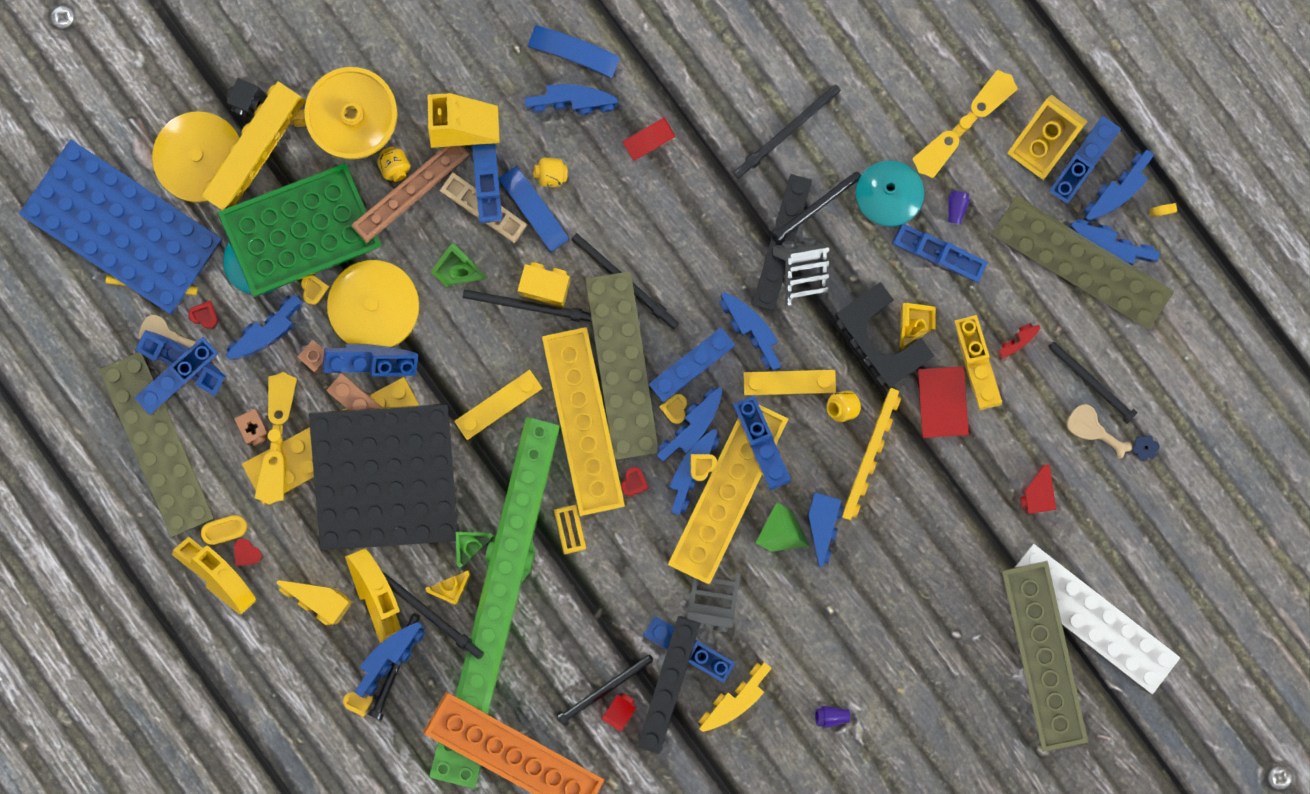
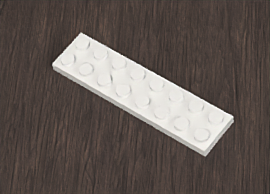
M1032 544L1015 567L1048 561L1062 625L1146 691L1153 694L1180 657L1039 547Z

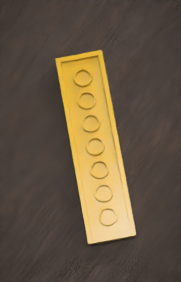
M587 327L542 336L579 515L584 516L625 507Z
M405 377L369 395L383 408L419 405ZM309 427L283 441L279 453L284 458V494L314 478ZM270 449L242 463L255 490L257 489L263 458L270 452ZM272 459L270 465H276L278 459Z
M759 405L772 433L773 440L777 444L788 418ZM737 419L717 461V467L712 471L668 563V566L708 585L712 581L762 476L739 419Z

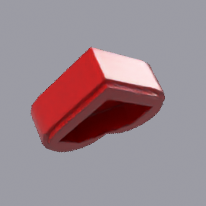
M211 300L194 306L189 310L188 317L194 324H201L206 329H213L217 326L218 317Z
M631 467L627 470L626 480L621 484V490L624 495L634 496L649 489L645 477L639 468Z
M239 539L234 544L235 566L259 563L262 559L261 550L253 547L249 540Z

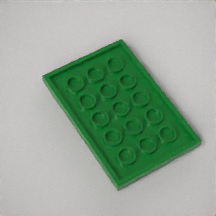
M346 163L217 212L253 298L381 248L377 235L366 244L351 227L367 211Z

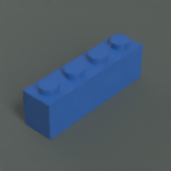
M720 327L650 382L649 387L663 404L735 348V344Z

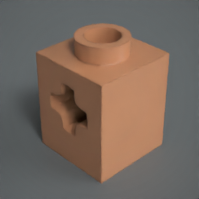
M312 340L297 357L316 374L322 370L324 349Z
M253 409L235 418L246 444L250 445L253 443L254 446H257L266 441L265 437L268 436L269 431L259 410ZM251 424L258 426L255 429L256 434L248 431L251 429Z

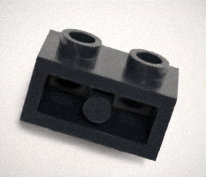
M237 78L234 87L231 86L227 92L226 98L228 100L226 103L232 107L231 111L236 113V116L249 121L250 118H254L256 108L263 104L268 96L259 86Z

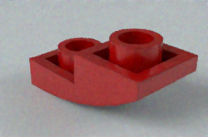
M665 117L622 142L633 161L676 136Z
M1032 323L1019 327L1020 332L1015 334L1018 343L1011 340L1001 344L1002 349L997 351L1000 360L1010 356L1030 342L1041 329L1039 324L1032 326Z

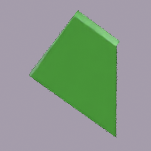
M454 243L448 247L431 271L446 288L451 285L487 279L482 271Z
M776 502L756 544L771 552L810 546L793 512Z
M456 532L457 566L462 569L495 536L492 533Z

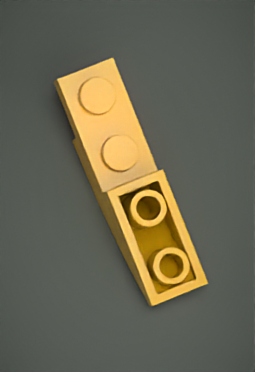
M977 315L955 320L954 323L963 361L979 411L1002 405L989 361L990 356Z
M187 537L173 549L172 555L207 582L206 588L239 615L256 602L255 596L240 576L208 545L203 548L190 537Z
M365 548L345 556L359 599H365L375 631L381 643L401 630L396 615L400 610L385 576Z
M765 662L761 665L757 663L749 672L752 677L748 682L742 681L734 691L737 693L736 697H733L728 692L725 695L721 693L713 702L716 706L711 713L706 711L698 721L701 724L699 729L702 732L715 729L737 718L750 708L764 693L758 685L771 670V667Z

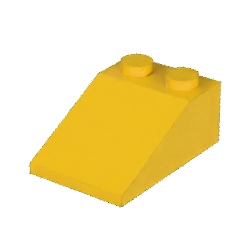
M1050 95L1007 154L1044 180L1088 121L1056 97Z

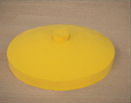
M358 67L339 68L321 77L310 90L304 111L307 129L315 143L328 154L348 160L368 157L383 148L394 133L398 116L395 97L385 81L375 73Z
M197 111L179 115L163 127L155 140L152 153L155 174L163 187L175 197L192 203L209 202L202 197L204 186L214 178L218 165L226 160L230 147L233 143L238 142L240 137L226 120L215 114Z
M366 260L351 265L336 278L328 295V316L335 332L347 344H367L393 348L404 341L415 327L419 315V297L413 282L400 268L385 261Z

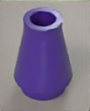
M951 190V195H948V222L962 223L971 200L969 199V193Z
M828 706L816 708V725L825 729L843 723H850L849 709Z

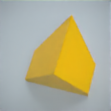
M903 303L900 306V351H902L929 331L936 330V307Z
M470 570L438 582V584L426 587V592L454 605H459L471 577Z

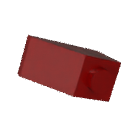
M1050 464L1040 467L1023 490V496H1020V506L1022 510H1025L1026 514L1056 510Z
M625 693L622 696L617 694L603 715L602 720L621 732L637 708L633 704L635 700Z

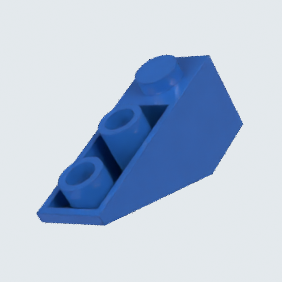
M814 493L807 516L819 567H823L824 563H829L832 552L828 550L830 541H835L838 528L834 527L836 519H841L844 506L840 505L842 501L840 499Z

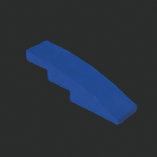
M906 224L899 226L892 241V245L977 283H979L988 263L949 242H944L926 232L922 233Z

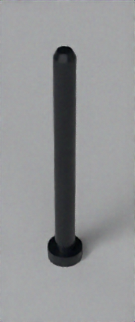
M854 172L782 228L773 229L770 232L773 239L778 244L784 242L786 235L855 184L861 177L860 173Z
M1052 342L1048 346L1056 356L1125 417L1123 421L1126 424L1138 413L1134 408L1132 410L1127 408L1056 342Z
M413 613L407 626L419 622L420 615ZM394 662L391 664L392 667L385 678L373 710L369 709L367 715L382 720L384 714L381 712L401 666Z
M646 655L565 712L561 710L557 712V716L566 727L570 724L568 720L644 669L654 659L651 655Z

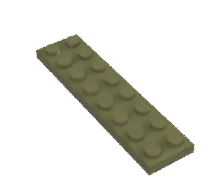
M1018 196L1014 198L992 233L993 236L1148 330L1174 293L1172 289Z
M631 271L585 278L608 427L615 460L659 453Z
M138 352L99 369L170 536L173 538L214 520V515L165 402L149 415L134 399L154 380L145 356Z
M1048 561L1002 570L1042 752L1088 743Z

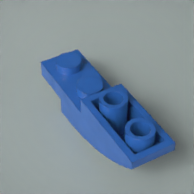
M547 85V95L525 98L527 111L531 110L532 113H541L545 111V108L554 107V110H562L568 108L567 105L572 104L573 113H578V115L582 116L591 114L592 110L600 109L601 112H610L614 110V107H618L616 97L594 88L579 85Z
M1102 115L1049 191L1068 204L1121 128Z
M495 143L472 145L479 223L501 222L502 210Z
M1148 150L1142 154L1138 152L1131 161L1133 165L1129 172L1125 170L1117 180L1120 185L1114 181L1108 185L1104 183L1097 192L1099 198L1095 204L1090 202L1083 211L1086 214L1083 220L1090 222L1099 219L1130 199L1147 181L1148 178L1141 172L1154 154Z
M1080 219L1069 224V228L1130 265L1134 264L1135 259L1155 263L1159 259L1160 252L1155 251L1153 246L1141 244V247L1132 245V241L1119 239L1117 242V232L1112 231V227L1106 225L1094 227L1090 226V222Z
M726 292L722 293L720 296L722 300L719 301V304L725 314L729 312L733 320L730 321V324L735 333L740 332L742 337L751 333L752 336L749 339L755 349H760L763 355L760 359L766 369L770 368L772 372L779 369L781 364L771 348L778 343V340L771 329L748 305Z
M295 294L292 297L287 296L280 304L282 308L276 314L273 312L264 321L266 325L264 327L257 322L254 325L250 323L242 332L244 336L238 342L235 340L228 346V353L225 356L231 361L246 358L276 343L295 326L289 318L304 302Z
M204 337L200 338L134 399L150 415L219 353Z
M345 344L344 348H324L322 370L324 373L369 372L371 376H416L418 354L386 346Z
M712 387L703 395L705 400L701 404L697 405L695 402L685 411L688 414L685 420L690 426L686 427L683 425L674 433L677 437L673 441L669 442L666 440L657 448L659 451L657 457L662 463L679 448L687 454L701 439L716 414L722 395L720 387L716 390Z
M755 396L734 403L733 406L769 490L790 483L789 473Z
M713 429L703 436L680 463L669 487L678 491L671 510L672 514L680 516L681 511L686 512L689 503L686 495L688 489L693 491L696 482L691 476V454H710L711 449L716 450L720 437L716 436L717 430Z
M654 615L643 636L668 649L674 626ZM695 641L689 663L724 683L735 662L701 642Z
M419 622L409 625L394 633L376 647L360 666L367 674L354 693L366 699L368 696L371 697L378 689L379 685L377 683L380 678L385 677L392 667L390 663L394 662L401 665L402 662L405 663L412 654L411 648L415 643L418 644L423 639L426 626Z

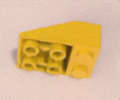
M451 93L428 95V130L431 148L500 143L498 106Z
M278 580L276 582L281 586L279 588L281 593L289 598H297L299 600L297 604L308 612L312 610L318 614L316 618L325 625L338 624L354 603V601L336 588Z

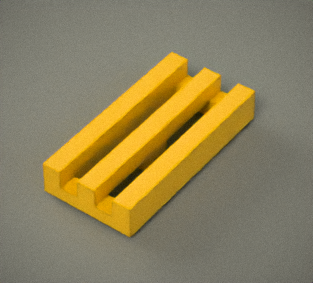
M577 505L554 509L564 555L586 550ZM573 510L581 544L578 547L576 546L569 511ZM562 512L565 515L572 548L569 549L567 548L560 513Z

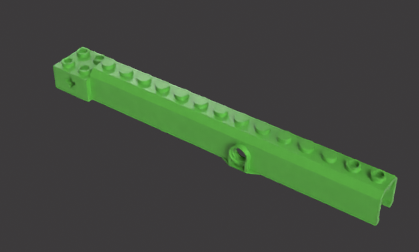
M526 417L497 534L489 541L485 561L488 570L470 637L472 643L481 649L484 655L478 660L467 651L456 693L457 698L488 715L521 584L531 571L535 555L533 536L561 429L560 425ZM438 742L429 778L475 789L481 765Z

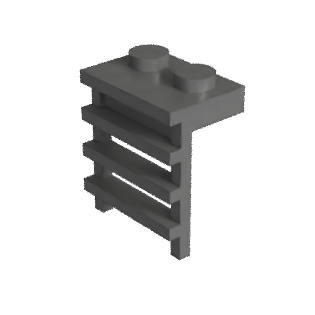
M803 238L802 242L785 241L782 242V245L773 246V255L786 261V306L791 305V298L820 293L819 299L824 300L826 299V292H829V287L826 286V279L829 278V274L826 273V266L829 265V260H827L829 247L815 242L813 238ZM820 267L819 273L792 277V271ZM820 280V286L792 290V285Z
M736 573L735 582L712 578L711 583L734 586L733 595L696 590L697 583L700 580L693 578L687 619L701 623L700 628H704L705 624L714 625L713 630L727 632L728 628H733L741 573ZM695 595L732 600L731 609L695 604Z

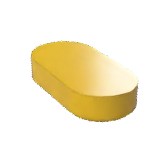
M237 515L211 521L202 527L201 537L204 542L211 545L234 540L246 533L247 523L243 517Z

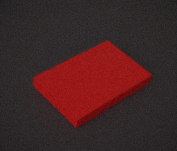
M964 366L918 369L922 438L969 435Z

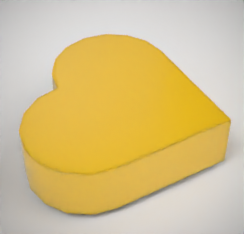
M1176 203L1148 209L1151 218L1178 211Z
M313 275L305 277L301 281V286L305 290L303 299L309 305L318 304L330 289L328 285Z
M675 394L660 405L659 408L673 424H680L686 417L684 409L687 406V400L683 395Z
M691 454V476L696 481H703L707 478L709 472L716 469L717 459L710 454Z
M349 692L343 698L344 706L362 717H365L373 701V695L371 697L368 696L366 699L354 692Z

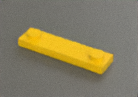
M528 370L454 422L468 441L543 388L531 370Z
M835 370L743 373L744 396L836 393Z

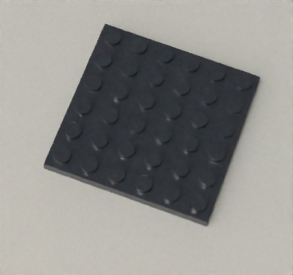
M448 403L309 413L320 550L456 541L458 523Z

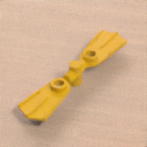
M997 70L971 104L972 112L970 111L966 116L962 117L959 124L952 131H945L912 158L918 173L930 178L935 177L958 147L959 137L966 130L970 129L978 117L989 115L1018 90L1012 75ZM980 103L984 104L985 110L979 111L977 105ZM945 138H951L953 141L952 145H946L944 142Z
M285 372L269 376L268 418L275 425H273L272 430L268 433V439L271 441L270 452L263 458L255 493V499L263 501L268 505L284 500V458L279 453L283 442L282 424L287 422L297 383L296 377L290 376ZM278 412L283 413L280 419L275 417ZM272 459H278L276 465H270Z

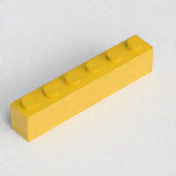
M279 81L276 85L270 87L267 92L268 97L263 104L256 108L254 118L244 126L241 132L242 136L238 142L232 144L228 157L218 165L214 178L204 186L202 197L221 210L237 205L306 101Z

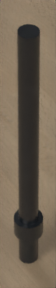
M836 84L832 86L755 154L751 153L746 157V161L733 172L735 177L740 179L751 168L755 169L761 163L760 160L834 98L841 89Z
M578 233L572 237L571 240L609 274L622 273ZM633 283L634 295L653 311L651 314L657 319L661 318L674 330L679 325V322L666 312L667 309L661 303L658 305Z
M466 289L463 292L462 298L566 317L570 318V321L575 322L580 320L592 322L591 313L584 312L580 308L572 307V309Z
M382 571L392 591L456 641V645L463 651L467 650L478 660L482 658L484 652L472 643L471 638L466 634L459 633Z

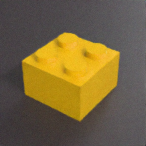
M531 262L530 265H524L518 293L522 297L564 308L571 283L570 276H567V272L564 270L553 268V271L545 270L544 265Z

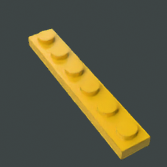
M893 388L888 390L841 517L845 520L850 521L852 517L856 518L861 505L857 504L860 495L865 496L869 485L865 481L868 474H873L877 462L873 461L876 452L881 453L885 440H882L884 431L889 432L893 419L890 418L892 410H897L901 400L898 397L899 391Z

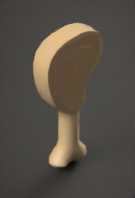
M158 315L148 316L142 323L139 332V339H141L144 331L148 330L172 339L187 348H190L197 342L184 338L170 330L166 321Z
M1079 405L1070 414L1066 425L1068 431L1074 436L1085 440H1103L1116 450L1118 459L1123 458L1125 452L1132 449L1130 442H1120L1106 432L1104 427L1098 422L1095 409L1090 405Z

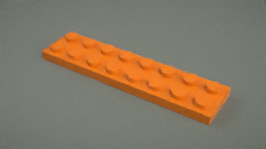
M445 692L423 731L430 738L532 794H597L604 782V779L448 692Z

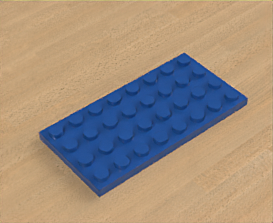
M71 139L19 212L20 216L170 315H172L187 290L192 286L222 242V238Z

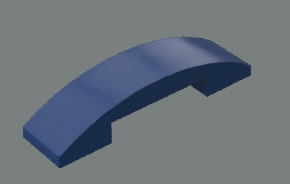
M535 25L527 45L531 49L547 55L552 54L589 68L592 72L611 79L620 60L619 56L598 46Z
M517 165L499 178L503 187L513 198L550 252H553L569 240L553 214Z
M145 330L135 350L153 361L159 359L170 366L189 348L165 336ZM209 362L192 379L196 381V386L216 396L226 376Z

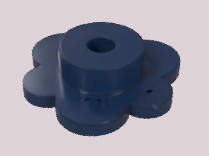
M1150 435L1146 437L1138 436L1135 439L1136 446L1133 447V452L1137 454L1140 461H1146L1148 458L1154 459L1156 457L1155 452L1159 450L1160 446L1158 442L1153 441V437Z

